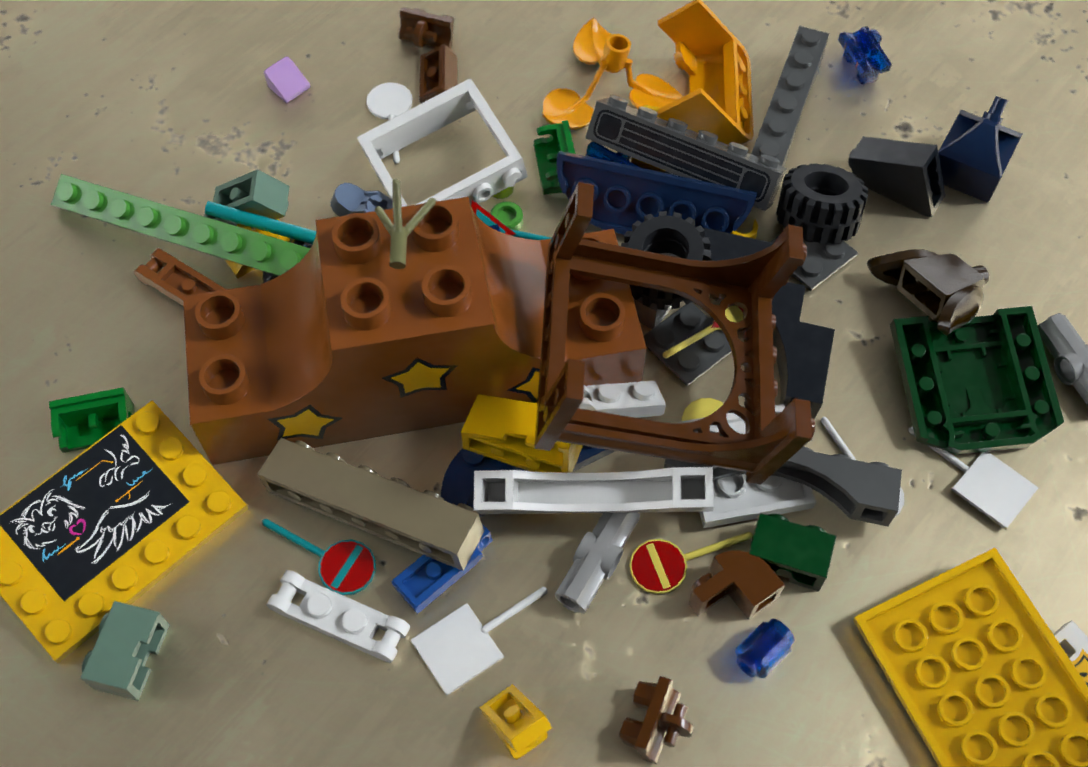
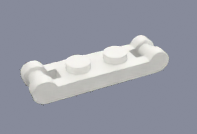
M291 570L285 571L280 580L282 586L277 594L271 595L266 604L268 608L388 663L393 662L398 652L395 647L399 639L405 638L410 629V625L398 617L386 615L311 582ZM296 592L305 595L299 606L291 603ZM378 628L386 631L381 641L373 639Z

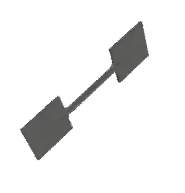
M779 236L773 239L771 243H774ZM803 239V244L807 246L806 259L804 264L798 267L791 276H794L812 291L855 258L858 252L845 241L837 244H819L818 242H808ZM692 302L684 305L643 336L646 348L686 386H689L732 352L723 331L715 330L671 357H663V352L712 325L714 319L705 315Z

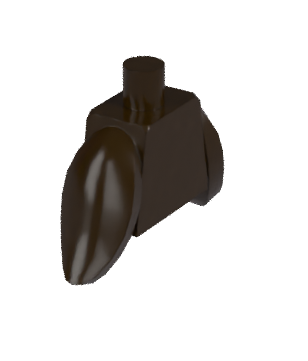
M911 249L874 257L867 262L868 269L877 279L897 286V290L937 323L936 329L946 336L973 319L982 307L984 300L983 285L987 284L989 280L987 269L982 265L971 267L955 254L938 255L924 249Z

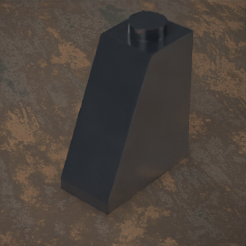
M863 136L849 155V167L852 169V173L864 182V186L924 216L932 217L946 196L937 145Z

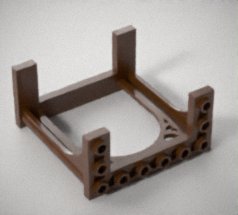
M578 182L548 245L534 449L550 451L556 441L744 471L746 472L747 483L761 485L811 441L815 432V420L811 417V404L808 400L795 398L779 414H775L778 382L774 379L777 348L773 346L776 316L772 314V300L779 289L787 284L794 271L805 262L807 246L803 244V228L787 225L773 245L744 257L717 261L690 260L582 239L592 220L594 185ZM570 273L671 292L692 301L706 311L725 334L734 360V380L731 391L723 405L703 419L675 424L580 409L579 406L583 402L585 361L568 359L565 364ZM710 298L714 299L715 301H717L718 299L723 300L719 303V305H714L710 301ZM730 306L741 307L743 309V320L740 322L729 321L725 316L726 309ZM744 330L743 341L738 338L737 332ZM739 396L745 397V407L739 404ZM727 413H734L744 421L745 434H740L730 427L726 419ZM710 425H717L719 432L711 433L709 431Z

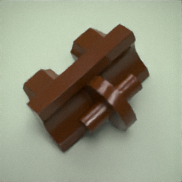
M405 7L401 8L399 11L401 21L399 39L414 42V46L418 48H423L425 45L437 48L444 44L450 49L452 48L454 18L452 16L430 14L418 8L414 10Z
M662 676L659 677L657 684L638 682L633 695V703L637 708L647 710L644 721L627 717L619 732V737L624 744L638 750L645 761L657 764L664 744L669 747H675L678 736L690 737L694 730V726L684 719L688 707L678 703L681 697L680 692L672 687V679Z

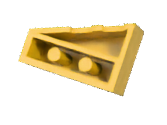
M479 394L461 430L463 449L534 472L572 473L583 445L556 441L550 451L534 449L537 403Z

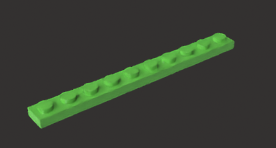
M64 174L60 176L51 205L277 276L294 267L310 250V248Z

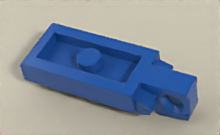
M484 525V534L464 571L422 555L392 580L391 583L395 590L417 614L476 566L477 562L483 558L481 551L493 541L491 532Z

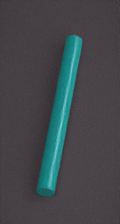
M208 201L205 206L206 215L313 244L316 237V231L229 206Z

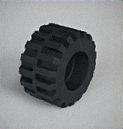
M816 163L799 165L797 168L790 169L788 174L784 176L776 211L777 221L783 225V229L787 225L802 227L803 239L808 242L837 244L841 243V241H848L858 232L868 198V188L864 186V182L857 178L855 174L843 168Z
M667 211L659 212L658 217H653L652 214L644 216L643 223L637 220L632 224V231L627 230L624 235V243L621 244L622 247L658 254L671 253L680 258L710 261L711 258L709 237H705V230L702 226L695 227V220L690 217L684 220L682 219V214L674 212L673 216H666ZM630 285L633 298L638 300L642 297V303L647 307L654 303L657 304V309L665 310V305H671L672 309L680 308V302L682 301L686 305L692 302L671 292Z

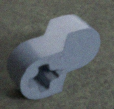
M351 183L340 184L330 201L332 210L338 216L372 212L378 206L382 207L383 210L393 208V201L380 191H364Z

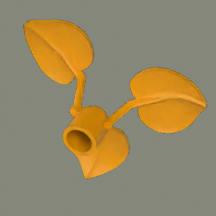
M593 17L577 33L573 43V52L576 58L585 64L599 63L600 67L582 98L575 91L566 88H558L548 93L543 101L542 117L550 124H559L562 121L568 120L570 130L581 129L589 125L594 109L586 102L590 99L604 70L610 73H617L623 68L626 69L628 86L633 88L630 91L629 100L637 109L643 107V105L664 107L683 96L666 81L651 74H640L634 81L631 69L633 61L628 58L631 48L630 40L624 35L609 33Z

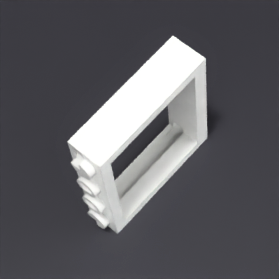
M471 78L357 137L367 159L391 200L393 196V180L381 159L475 110L478 111L507 157L418 204H424L430 198H435L436 201L463 197H469L470 205L472 200L476 203L485 202L498 192L515 186V183L528 177L522 156ZM401 195V205L404 207L407 204Z

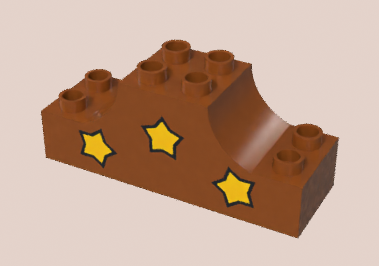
M469 197L436 201V204L407 237L406 267L394 269L390 267L391 235L376 212L352 213L345 216L315 220L316 237L309 252L294 267L270 281L259 285L183 296L190 425L212 465L269 456L280 438L293 443L297 440L303 441L312 448L463 423L466 421L478 394L537 403L547 255L551 239H524L507 235L491 228L474 213ZM424 204L402 207V227L406 226ZM393 208L385 209L384 212L394 224ZM614 229L584 233L582 239L619 246ZM570 273L565 364L568 359L585 361V386L642 381L647 348L630 285Z

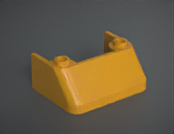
M694 0L658 20V26L675 42L676 53L674 54V60L679 69L685 70L689 74L690 94L658 109L657 115L666 121L669 118L683 121L688 124L687 129L699 133V130L711 132L718 136L717 141L727 145L730 142L742 145L752 140L754 130L750 59L744 46L702 0Z

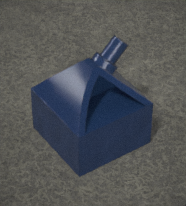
M995 96L989 111H984L982 117L960 110L938 151L945 186L989 203L1023 135L1001 125L1003 121L1001 115L1008 100Z

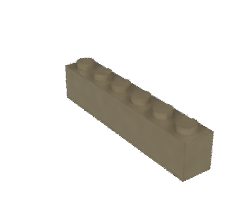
M280 438L257 473L269 493L464 571L484 534V528L478 512L469 505L463 503L458 505L444 501L435 492L429 490L420 492L411 488L405 481L399 478L392 477L389 480L381 477L373 469L365 465H359L358 467L350 465L334 453L328 452L324 455L315 451L303 441L297 440L293 443Z

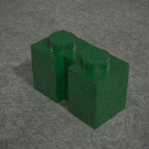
M760 513L748 552L763 559L777 575L789 578V583L819 592L827 578L836 535L827 533L825 529L819 526H803L790 522L786 517L779 514L766 515Z

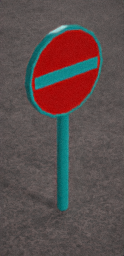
M268 519L262 520L263 526L321 557L319 561V576L323 585L329 590L341 595H354L363 591L372 582L376 573V559L371 549L364 543L353 539L340 540L330 545L324 551Z

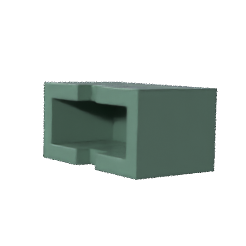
M114 601L110 612L106 613L100 622L99 637L93 650L89 651L83 660L81 679L94 690L139 701L151 672L150 668L145 667L150 653L158 655L170 624L160 612Z

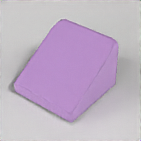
M288 56L264 71L267 86L286 103L311 87L310 83Z

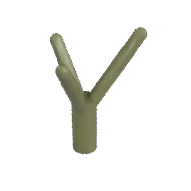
M394 179L392 181L394 224L382 207H376L375 212L391 235L390 267L403 269L406 267L407 237L436 204V199L430 198L406 226L402 227L400 181Z

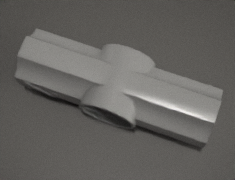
M1061 313L1052 315L1038 325L1041 340L1055 358L1054 369L1060 381L1065 385H1073L1088 406V344H1085L1065 315Z
M638 512L603 513L594 530L585 534L573 557V565L555 593V598L564 607L575 613L585 614L604 579L609 580L623 554L622 548L639 521L640 514Z

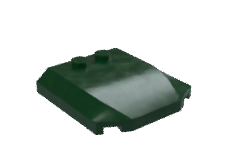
M1032 306L997 309L993 315L976 316L947 336L936 329L937 323L929 321L928 316L893 319L890 329L917 442L955 455L1028 448L1064 423Z

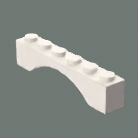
M672 467L601 473H560L520 470L474 471V510L480 514L713 512L714 508L713 467Z

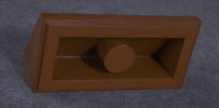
M446 44L420 56V103L458 85V58Z

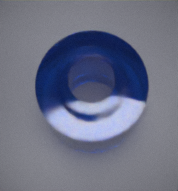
M777 619L762 622L736 647L735 652L738 657L736 662L739 668L750 677L766 678L792 651L791 646L795 642L794 635L784 623Z

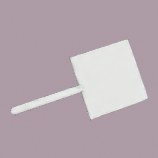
M910 427L908 432L915 437L914 429ZM927 445L965 473L951 490L1005 530L1039 488L989 452H982L969 467L951 453Z
M541 587L484 626L466 603L412 638L411 642L445 694L449 695L504 658L488 632L544 596L548 590L546 587Z

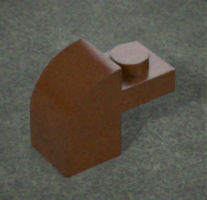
M726 551L714 556L709 570L711 574H705L692 585L693 590L689 605L699 616L729 595L749 620L776 601L785 584L760 557L751 555L746 551Z

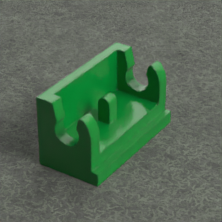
M568 120L562 121L559 124L544 125L537 128L538 135H551L548 138L533 140L543 195L563 193L557 175V154L559 151L575 154Z
M124 387L49 401L51 431L53 438L59 437V449L62 453L89 448L135 413L134 404Z

